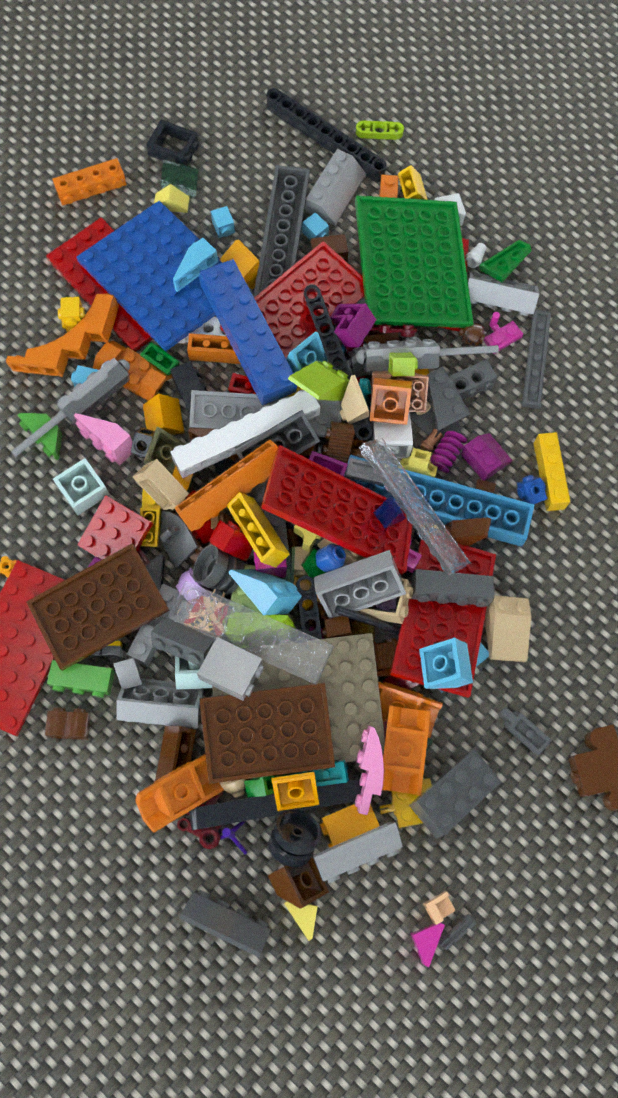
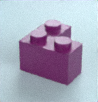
M366 303L338 304L330 316L332 322L337 327L334 332L345 347H359L376 321Z

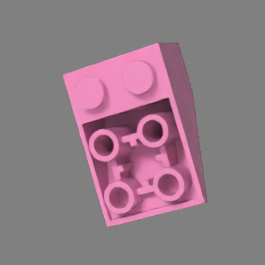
M77 413L74 414L77 421L75 424L80 429V434L85 439L90 438L97 450H103L109 461L112 463L115 461L120 466L133 454L131 453L132 439L118 424Z

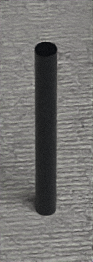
M336 606L335 608L336 614L399 635L400 626L341 606Z

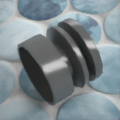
M209 545L197 557L193 568V579L207 588L224 592L225 596L230 595L239 585L228 572L230 570L245 569V563L242 559L228 554L214 545Z

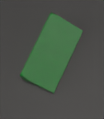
M153 342L140 354L141 357L167 375L171 374L170 369L180 366V361Z

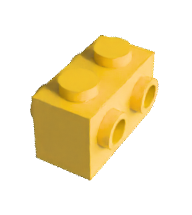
M79 297L61 298V308H58V318L62 320V328L69 332L86 315L85 308L82 306Z

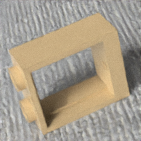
M158 459L145 464L133 476L135 481L163 510H173L174 507L186 500L185 497L189 494Z
M401 578L406 594L400 596L396 613L368 608L357 612L382 621L403 624L404 617L406 618L408 615V601L413 596V587L408 579Z

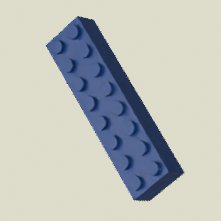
M234 259L200 271V285L262 406L295 393L297 385L288 380L289 376L294 373Z

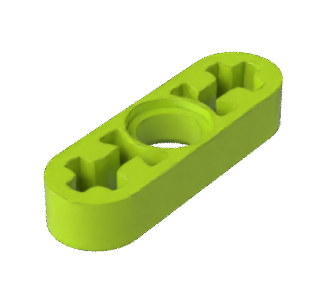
M363 120L356 124V135L362 139L398 140L402 138L404 126L400 122ZM382 128L384 131L380 133L375 129Z

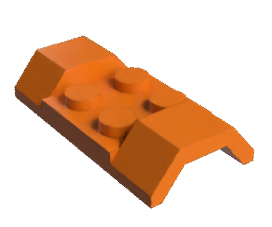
M108 341V343L103 345L95 356L93 369L100 370L104 362L107 360L111 361L113 358L117 361L121 359L128 361L130 365L128 371L130 381L123 387L146 401L157 395V392L166 380L172 379L171 374H165L137 352L128 347L125 348L115 341Z
M378 682L383 722L388 721L389 706L431 711L428 738H430L438 712L442 708L443 703L387 682Z
M389 706L383 754L384 774L382 790L421 796L431 711Z
M206 754L194 761L180 766L154 781V784L138 792L136 804L143 821L155 833L224 791L220 783L209 784Z

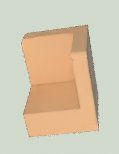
M447 891L423 903L433 924H439L444 921L443 918L455 912Z

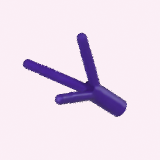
M245 821L239 822L232 829L224 828L220 840L225 838L232 839L237 847L246 855L248 853L247 850L235 837V832Z

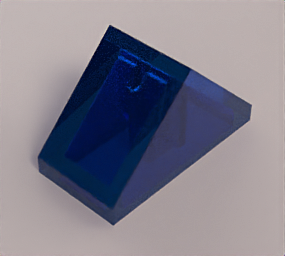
M392 496L388 497L374 512L384 528L406 519Z

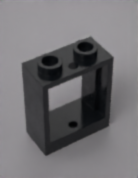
M161 119L146 146L148 156L185 169L187 164L191 163L194 152L198 150L200 141H198L197 132ZM168 135L187 142L181 153L162 147Z

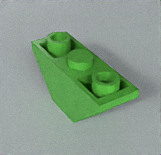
M18 414L21 420L19 425L25 432L29 430L32 434L51 420L47 414ZM55 425L35 443L37 445L41 443L44 446L42 450L48 457L52 455L55 460L59 459L62 433L59 427Z

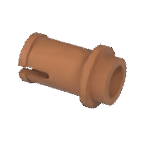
M433 429L430 435L421 441V449L429 452L433 451L436 443L443 437L442 433L437 434V429Z

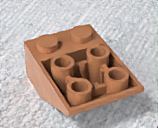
M373 371L371 401L374 378L411 381L412 389L409 412L426 413L429 376L415 373L414 376L392 377L389 371Z

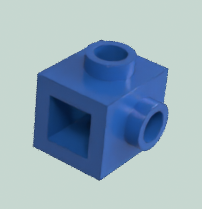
M529 475L523 477V481L517 483V494L523 502L536 504L547 499L545 493L546 485L541 478Z

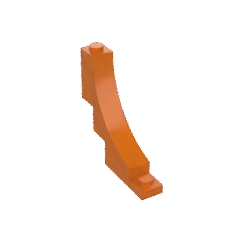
M96 294L89 311L73 329L50 343L27 349L25 357L20 355L7 356L6 363L15 372L63 377L69 358L86 360L91 341L108 343L119 308L114 295Z

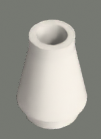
M478 243L476 247L466 254L465 260L469 267L476 268L481 264L486 251L485 244Z

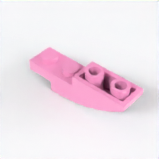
M368 726L367 730H363L361 742H364L362 751H358L356 760L359 763L358 767L366 770V773H362L360 778L362 790L361 794L356 796L355 807H357L359 813L368 815L372 794L381 796L384 774L382 749L377 732L372 726Z

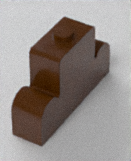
M613 724L588 732L585 735V744L592 751L569 757V763L572 770L570 772L571 779L574 784L576 783L580 797L604 792L603 803L605 807L610 811H618V736Z

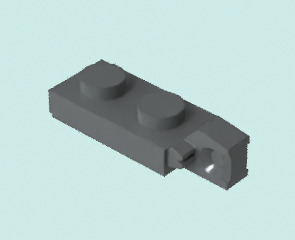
M506 707L498 713L505 721L503 725L537 756L552 741L523 714L516 711L511 713Z

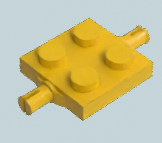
M430 778L423 779L421 794L432 785ZM390 791L392 796L391 804L379 805L381 814L393 812L397 819L398 828L423 824L409 806L420 795Z

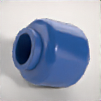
M334 543L319 549L316 553L318 568L326 573L341 568L345 563V551L341 546Z

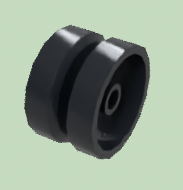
M299 810L283 812L278 817L269 837V851L283 865L289 867L303 866L311 859L320 841V827L316 820L307 813Z

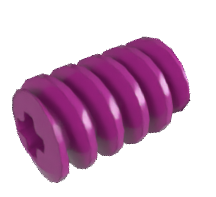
M447 431L445 433V437L441 439V443L438 444L437 449L434 450L433 455L430 457L432 464L444 473L449 472L447 467L453 466L451 461H456L457 458L454 455L460 454L458 449H463V444L467 443V439L455 431Z

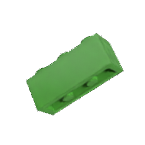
M52 660L47 684L53 687L52 690L64 692L65 689L72 690L74 694L84 695L85 692H89L94 697L104 698V695L110 696L115 672L112 668L77 663L61 671L56 661Z

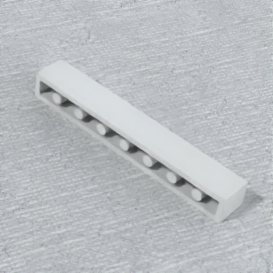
M300 390L294 396L282 398L272 406L267 405L254 414H247L239 421H232L221 429L212 430L206 436L196 437L186 445L175 447L173 451H170L172 459L181 477L184 478L236 454L235 449L303 410L308 420L319 416L320 405L315 397L304 390Z

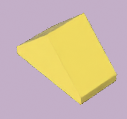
M170 184L155 194L154 204L160 201L171 212L188 213L190 198Z
M287 901L284 902L302 932L310 941L313 938L318 906L308 904L299 909Z

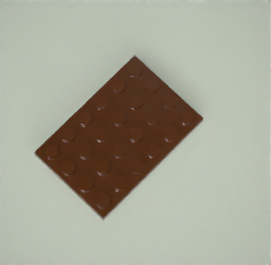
M133 543L26 601L61 671L170 611Z
M325 682L253 691L249 697H245L244 701L230 694L199 698L209 784L335 767Z

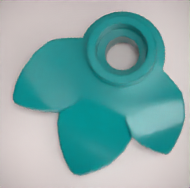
M361 378L358 384L369 410V406H371L369 399L371 383L368 378Z

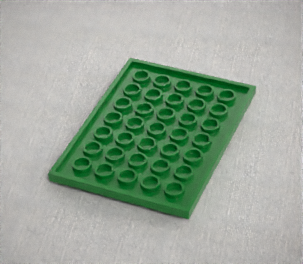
M356 195L355 207L366 305L376 318L373 325L403 326V324H413L414 326L456 328L473 326L457 202Z

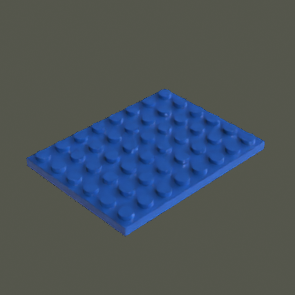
M160 201L76 257L77 261L110 295H114L116 301L165 352L216 315L200 285V276L177 292L175 290L173 278L188 248L200 239ZM218 258V263H216L214 266H216V265L222 263V262L219 260V258Z

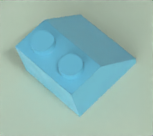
M315 331L289 353L286 360L293 373L315 361L323 362L325 360L328 362L318 332Z
M452 638L419 649L424 687L426 689L457 688L473 683L467 643L457 638Z

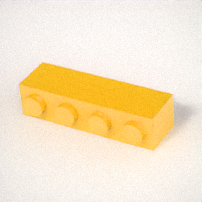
M557 432L538 434L533 444L539 476L546 485L545 493L547 499L544 500L546 511L565 510L570 503V497Z
M239 492L227 504V507L239 527H241L261 563L276 568L290 554L256 500Z

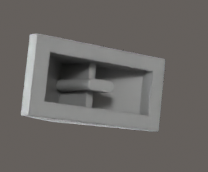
M134 658L114 663L122 690L142 684L140 666Z

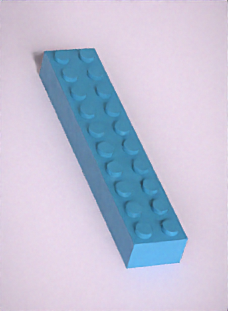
M350 455L349 460L353 458L387 466L383 486L350 478L347 479L414 511L415 518L446 525L453 520L488 517L491 518L488 538L521 547L527 540L534 504Z

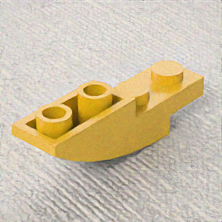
M144 489L140 515L153 522V525L141 546L158 547L163 509Z

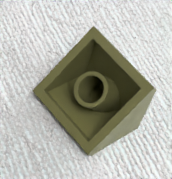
M157 427L144 462L147 464L158 459L172 475L175 463L170 451H173L179 445L186 444L162 428Z

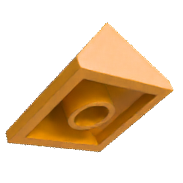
M239 239L235 240L219 260L224 263L234 259L247 286L250 289H255L260 261Z
M157 394L143 404L146 429L155 431L157 427H160L171 435L185 433L178 398Z
M315 772L272 778L277 811L319 805Z

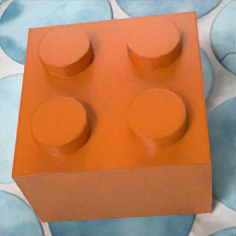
M374 378L370 421L407 425L412 382Z

